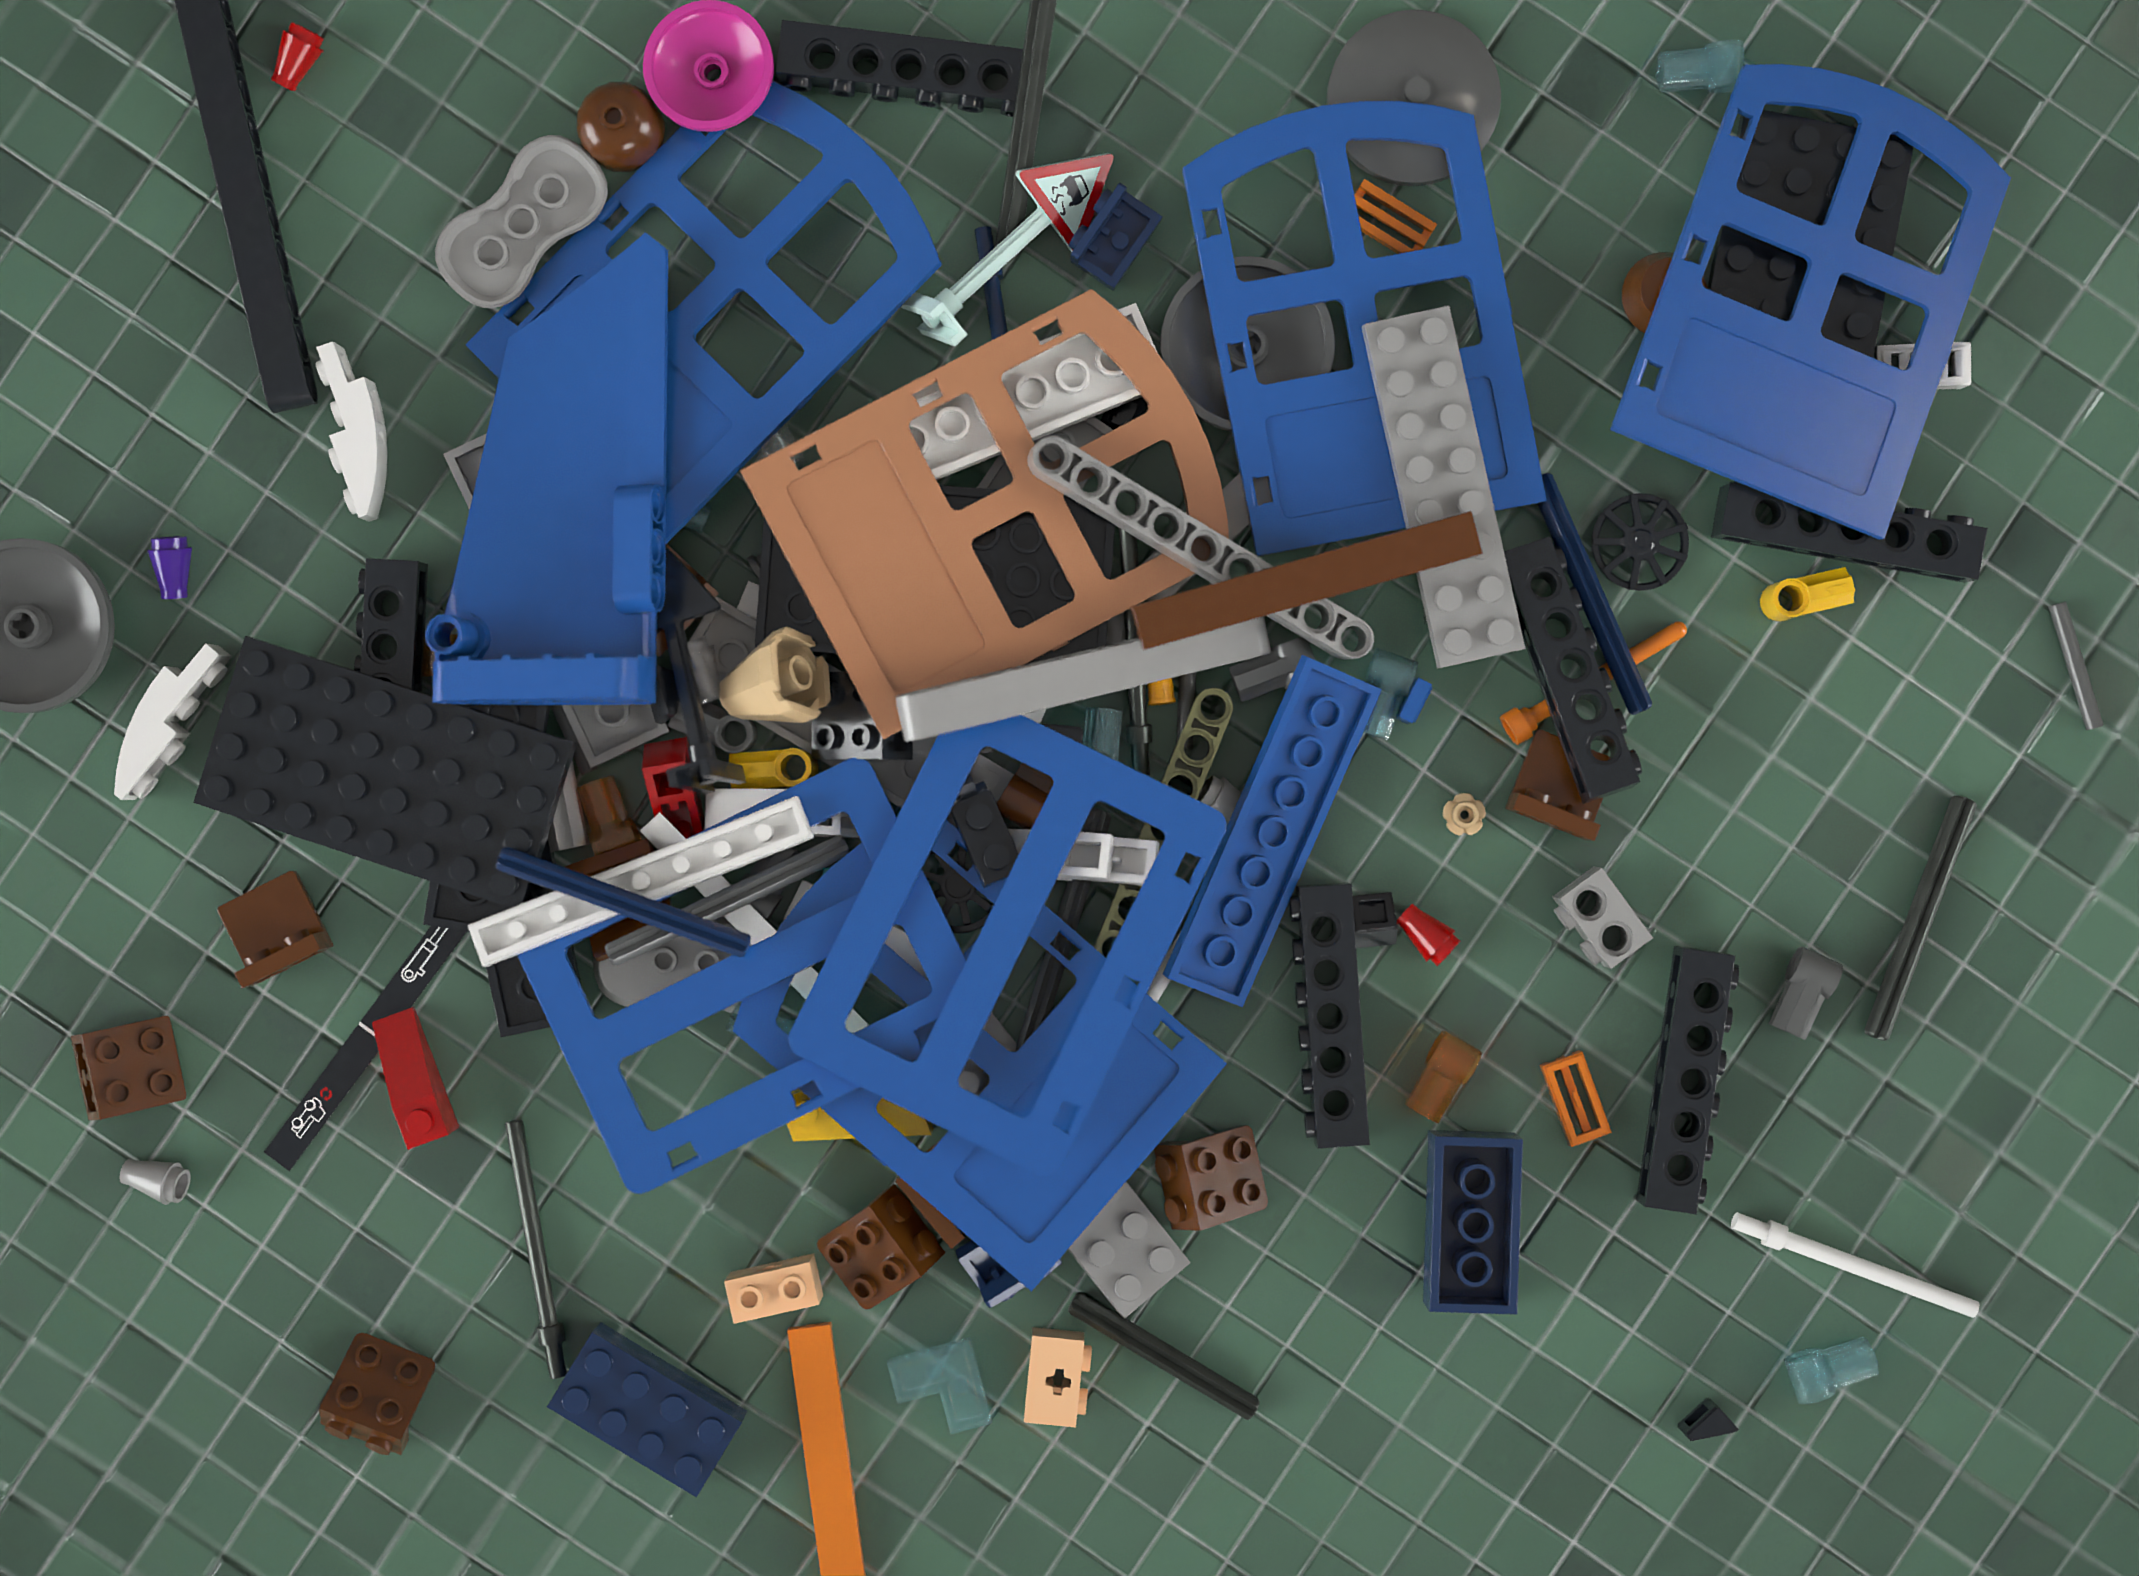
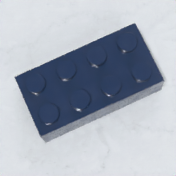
M1428 1130L1423 1303L1429 1312L1517 1315L1523 1139L1516 1133Z
M602 1322L599 1323L589 1336L547 1406L549 1409L696 1498L748 1412Z

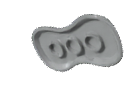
M547 135L529 142L513 160L509 172L498 191L485 203L452 219L442 230L435 248V261L445 281L462 298L482 308H497L515 300L529 284L543 254L558 240L588 226L600 214L608 194L607 181L602 169L584 148L566 137Z
M724 916L713 920L716 923L736 929ZM680 936L618 966H614L610 959L598 962L593 956V967L596 982L602 993L613 1002L628 1007L732 956V954ZM742 1001L723 1011L738 1014Z

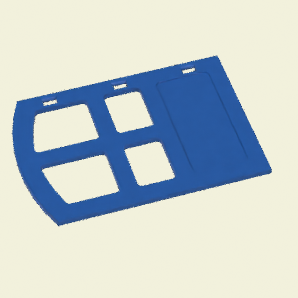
M1786 64L1744 65L1740 69L1610 430L1876 539H1884L1944 367L1951 353L1952 344L2011 177L1984 149L1956 126L1927 107L1889 88L1855 76L1821 68ZM1766 104L1826 110L1851 116L1857 120L1858 127L1823 225H1816L1747 196L1737 189V180ZM1737 114L1750 119L1743 139L1730 135ZM1891 134L1896 135L1941 166L1967 191V199L1939 275L1859 243L1855 238L1856 228ZM1721 226H1728L1806 260L1808 267L1788 321L1773 317L1708 290L1703 286L1702 277ZM1692 238L1705 243L1698 264L1685 260ZM1840 275L1848 276L1915 304L1924 310L1925 317L1906 370H1901L1823 337L1821 327ZM1647 363L1659 368L1652 390L1639 386Z
M774 81L771 83L765 100L752 116L778 126L823 153V158L746 237L738 238L681 183V176L727 129L711 131L705 136L701 131L681 126L605 203L598 217L588 226L577 231L531 278L521 295L504 305L466 343V346L499 378L507 338L547 311L612 261L609 257L611 246L651 207H659L714 260V270L673 311L668 312L666 544L942 266L929 230L909 194L888 165L859 135L836 116L807 97ZM854 183L883 224L897 253V260L836 323L827 324L768 267V263L844 184ZM622 205L629 214L610 231L603 223ZM738 292L749 294L804 348L803 356L761 398L752 397L696 342L697 333ZM528 300L535 309L516 326L509 318Z
M1357 101L1324 105L1286 114L1248 128L1215 145L1183 167L1182 173L1257 557L1406 528L1361 328L1364 324L1378 321L1374 300L1376 293L1459 277L1468 279L1473 296L1480 342L1475 346L1459 348L1494 510L1499 511L1547 501L1513 326L1512 308L1507 294L1473 114L1436 105L1402 101ZM1382 140L1409 142L1443 149L1446 154L1459 222L1460 242L1378 258L1367 256L1346 153V143L1348 141ZM1303 149L1312 151L1315 158L1334 258L1333 265L1254 281H1241L1236 273L1221 194L1222 188L1250 171L1278 158ZM1216 210L1221 234L1212 235L1207 238L1202 211ZM1330 301H1338L1342 304L1353 358V365L1350 369L1266 385L1258 382L1246 325L1248 317ZM1242 343L1246 368L1232 372L1227 345ZM1267 477L1272 502L1263 503L1258 506L1253 478Z
M946 820L932 851L989 901L995 904L1007 879L983 888L974 866L965 871L949 857L948 853L955 847V843H958L964 850H966L959 830ZM860 843L835 863L803 895L776 933L861 891L873 867L863 843ZM1046 905L1043 906L1029 936L1075 975V985L1017 1051H1008L983 1029L969 1056L990 1078L989 1084L979 1094V1097L1020 1117H1027L1031 1113L1106 960L1101 953ZM1058 932L1080 950L1070 960L1066 959L1050 945ZM974 942V943L968 948V950L964 953V956H965L966 960H967V958H968V956H969V954H970V952H971V950H972V948H973L975 942ZM884 944L871 973L909 1006L928 997L932 992L930 982L888 945ZM795 975L742 1000L732 1030L777 1070L802 1059V1057L796 1055L791 1050L788 1042L789 1035L778 1026L776 1021L788 988ZM1125 976L1114 1000L1128 1007L1138 986ZM1146 994L1063 1166L1055 1175L1050 1177L1036 1175L950 1131H947L932 1150L924 1152L878 1113L877 1104L882 1097L862 1087L820 1108L873 1153L872 1156L881 1164L887 1165L1032 1292L1227 1063ZM936 1021L915 1031L920 1045L926 1043ZM1160 1021L1182 1039L1172 1050L1152 1034L1159 1026ZM815 1081L799 1088L810 1099L822 1094L818 1090ZM1064 1100L1053 1125L1067 1132L1079 1106Z

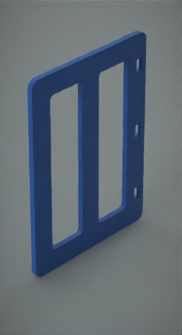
M1023 715L938 735L789 1033L788 1042L791 1050L796 1055L1042 1177L1055 1175L1063 1166L1226 832L1227 824L1225 817L1220 811ZM985 747H991L1049 775L1053 779V787L918 1059L910 1062L849 1032L846 1028V1021L980 751ZM1097 802H1104L1160 829L1165 835V840L1031 1113L1027 1117H1020L963 1089L959 1084V1077L1093 805ZM1186 852L1195 857H1200L1188 883L1175 876ZM1125 976L1135 981H1140L1128 1007L1114 1000ZM1064 1100L1079 1106L1067 1132L1053 1125Z
M853 757L693 836L798 796L810 827L816 826L840 813L848 814L874 865L897 816L872 765L865 759ZM921 870L894 925H900L904 928L932 986V992L928 997L853 1033L910 1062L918 1059L925 1043L920 1045L915 1031L938 1019L966 962V958L923 870ZM678 891V892H676V893H673V894H671V895H668V896L663 897V898H661V899H658V900H656V901L661 902V901H663V900H665V899H667V898H669V897H671V896H673V895H675V894H677V893H679V892H681V891ZM859 893L750 946L743 957L734 955L727 957L604 1019H599L595 1016L569 961L567 951L570 946L629 917L621 914L517 955L622 1181L628 1190L637 1194L647 1193L860 1088V1086L802 1058L677 1121L652 1131L647 1127L620 1069V1063L624 1058L827 959ZM815 1081L818 1090L822 1094L797 1106L792 1091ZM691 1142L698 1155L673 1167V1162L668 1152Z

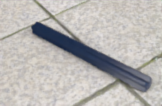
M1551 473L1542 474L1547 501L1537 503L1556 547L1560 546L1565 555L1567 573L1573 586L1578 591L1584 612L1628 712L1631 715L1646 711L1652 706L1651 698L1555 479Z
M509 847L503 848L498 855L496 868L505 873L737 957L745 956L749 948L751 936L747 933Z

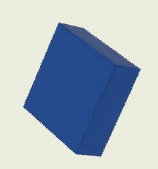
M1420 678L1413 679L1394 718L1406 724L1415 723L1433 688L1431 687L1432 684Z

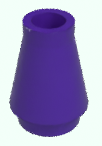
M187 536L151 538L152 549L147 551L160 588L161 599L187 598L192 547H189L187 544Z

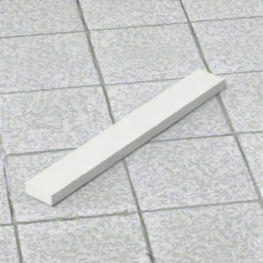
M795 796L591 877L647 898L658 900L814 838L801 801L798 796ZM553 891L467 926L482 966L488 967L620 914L561 892Z

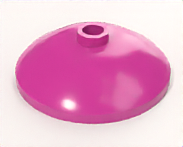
M718 0L691 2L669 13L652 32L643 58L644 81L656 106L673 122L696 131L711 132L725 130L746 120L765 100L774 73L772 48L760 24L743 9ZM711 70H721V75L717 80L710 81L707 79L708 73Z

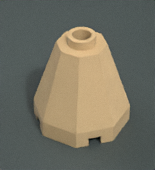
M784 627L773 631L719 683L720 702L729 715L740 719L804 723L817 718L821 713L818 709L825 707L831 701L829 666L823 656L815 658L810 648L815 647L816 644L810 635Z

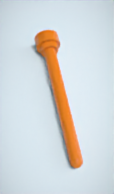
M1680 621L1674 622L1630 648L1629 650L1635 664H1639L1684 637L1687 633L1686 625ZM1607 663L1599 667L1605 668L1610 680L1614 679ZM1544 699L1529 709L1525 706L1521 709L1514 707L1502 714L1500 721L1510 739L1518 746L1533 737V731L1538 729L1537 724L1551 715Z

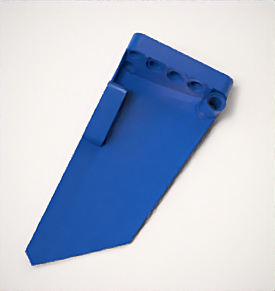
M646 232L583 284L507 338L453 584L444 614L434 617L426 628V642L430 649L435 651V662H433V703L469 705H644L656 703L657 612L662 610L665 602L668 249ZM456 627L458 632L457 640L451 645L450 633Z

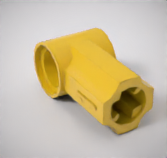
M1846 567L1798 578H1788L1766 587L1760 597V607L1763 614L1769 619L1785 621L1794 617L1853 604L1855 592L1853 579L1847 572ZM1781 589L1786 590L1792 597V607L1789 611L1785 610L1778 601Z
M788 748L729 753V763L743 765L746 783L743 784L730 783L731 789L793 787L818 774L819 766L817 759H813L811 754L803 749ZM798 755L805 761L806 770L800 779L794 780L787 774L786 765L791 757Z

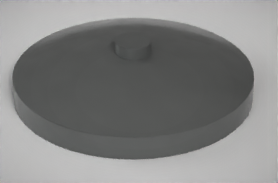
M1403 10L1383 15L1371 21L1348 40L1338 55L1330 75L1327 88V105L1357 101H1402L1436 105L1473 114L1480 151H1482L1497 124L1501 104V87L1498 72L1490 53L1470 29L1451 17L1426 10ZM1382 140L1348 141L1346 143L1348 158L1364 172L1384 182L1402 186H1424L1450 178L1446 154L1439 147Z
M1253 256L1234 257L1237 277L1243 282L1297 273V271L1285 264L1271 259ZM1200 270L1179 289L1168 307L1161 329L1160 357L1174 374L1193 406L1197 418L1211 426L1232 432L1203 277ZM1325 302L1254 315L1247 318L1248 336L1256 378L1259 383L1266 385L1330 373L1334 360L1335 335L1330 313ZM1242 343L1227 345L1232 372L1246 368Z
M17 538L0 541V710L15 713L50 711L62 707L81 696L102 673L109 659L114 641L115 622L112 603L97 573L75 553L56 544L36 539Z

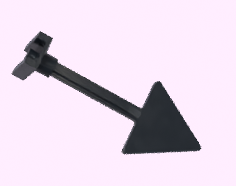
M666 546L665 602L662 610L657 612V630L663 628L690 744V747L687 748L690 763L673 767L666 771L670 787L709 794L715 792L713 783L717 780L739 785L746 783L743 765L717 760L714 744L709 742L683 624L687 620L719 611L721 604Z

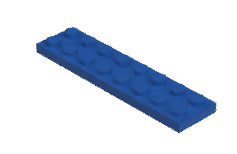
M1301 655L1226 827V832L1211 861L1163 971V975L1166 978L1243 1007L1382 689Z

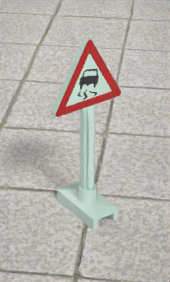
M1104 153L1018 170L1016 177L1037 204L1036 211L950 289L945 288L935 298L915 292L901 306L903 309L921 315L924 322L917 327L921 334L955 347L967 336L966 332L954 318V315L963 308L962 303L1049 224L1052 225L1072 252L1073 249L1068 245L1082 224L1089 228L1095 212L1093 208L1100 198L1114 156Z

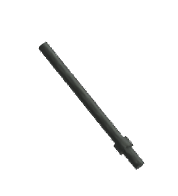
M1119 528L1121 575L1138 567L1137 538ZM1131 608L1124 611L1125 640L1138 638ZM1144 684L1128 688L1130 724L1126 725V742L1131 744L1132 769L1150 776L1148 743L1152 742V724L1147 723Z
M522 1120L506 1122L505 1127L540 1320L537 1334L539 1345L545 1348L550 1379L565 1377L567 1374L561 1343L565 1341L563 1323H558L523 1122Z

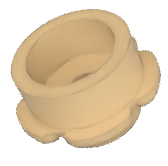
M1457 794L1454 800L1448 801L1445 804L1443 817L1447 821V828L1456 835H1462L1463 833L1473 835L1483 826L1482 818L1486 816L1485 807L1480 800H1475L1471 794ZM1464 810L1468 812V817L1466 819H1463L1460 816L1461 812Z

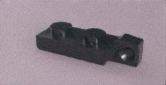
M969 773L950 813L983 888H986L1008 878L1019 854L991 790H988L984 781L975 784Z

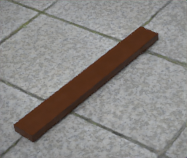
M1472 511L1130 608L1142 650H1146L1481 555L1483 552Z

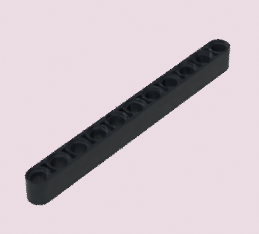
M174 0L266 402L273 414L317 404V387L229 1Z

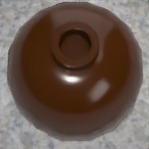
M609 82L596 87L584 98L577 112V133L582 147L598 164L613 172H631L639 169L662 146L665 136V122L660 109L645 90L628 82Z

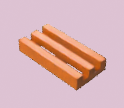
M1366 179L1362 181L1354 194L1358 208L1415 243L1411 249L1359 216L1361 232L1397 254L1422 250L1438 225ZM1365 194L1423 229V232L1421 234L1365 200L1363 196Z
M1579 1050L1569 1056H1562L1556 1058L1555 1061L1540 1064L1570 1147L1612 1133L1583 1051ZM1576 1064L1598 1128L1591 1130L1569 1068L1570 1065ZM1559 1069L1582 1131L1578 1135L1575 1133L1554 1071Z

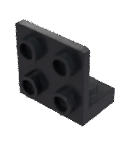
M829 672L831 701L825 707L819 708L818 711H821L817 718L812 719V758L850 759L856 757V759L913 760V740L905 741L902 730L882 739L848 673Z

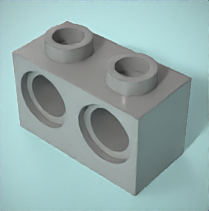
M1593 866L1552 896L1558 904V907L1554 909L1556 916L1569 931L1573 928L1577 930L1584 940L1579 946L1593 965H1597L1600 962L1602 966L1612 969L1653 939L1652 935L1601 867ZM1589 890L1594 894L1596 904L1590 913L1581 914L1577 909L1576 900L1580 893ZM1615 925L1621 932V940L1615 948L1607 949L1602 942V935L1606 928Z

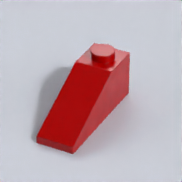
M687 737L644 744L642 772L654 817L660 812L686 839L703 831L704 814L700 793L670 787L666 771L667 769L690 763L687 748H689Z
M415 1007L373 1021V1030L392 1110L407 1150L447 1136L458 1129L459 1124Z

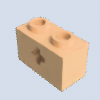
M814 1253L729 1273L724 1281L734 1324L820 1304L823 1298V1290Z
M1033 1327L1024 1423L1076 1428L1077 1414H1086L1088 1389L1080 1388L1081 1371L1090 1372L1092 1346L1084 1345V1332ZM1055 1369H1064L1065 1378L1062 1381V1386L1053 1385L1052 1376L1055 1374Z

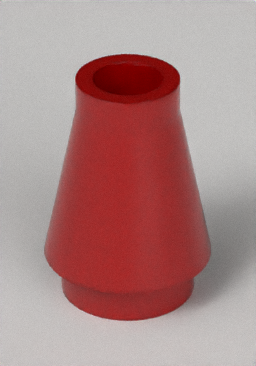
M291 22L288 31H282L276 65L271 80L295 92L300 81L324 51L320 48L324 38L299 24Z
M1413 903L1396 920L1426 962L1431 960L1436 966H1439L1461 942L1454 935L1456 930L1420 910Z

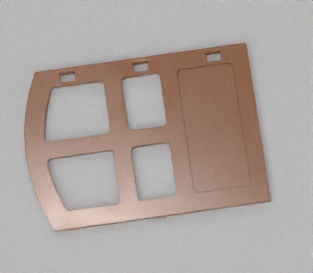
M1092 289L740 470L882 739L902 730L895 696L1024 665L1050 650L1055 651L1068 644L1069 640L1195 574L1162 553L1115 579L1110 580L1103 575L1064 500V494L1035 477L1028 467L1027 457L1035 443L1002 382V375L1006 371L1078 334L1088 336L1128 377L1147 402L1148 410L1145 414L1079 449L1111 467L1159 441L1166 442L1170 447L1179 474L1187 514L1229 539L1227 512L1220 477L1209 442L1193 406L1172 371L1150 342L1122 313ZM1057 320L1062 335L1041 345L1033 332ZM937 382L942 397L920 408L913 394ZM966 394L973 399L1012 473L1013 480L1011 484L962 510H954L950 507L909 429V424L912 420L960 395ZM816 445V450L821 459L798 471L791 457ZM1039 453V461L1045 468L1054 470L1059 467L1060 458L1053 462H1046ZM1081 470L1077 476V483L1079 484L1095 474L1088 470ZM1029 512L1035 517L1073 589L1074 599L1023 628H1016L1011 623L973 551L972 541L974 538L1021 513ZM1195 538L1191 545V552L1197 560L1206 561L1210 556V546L1204 539Z

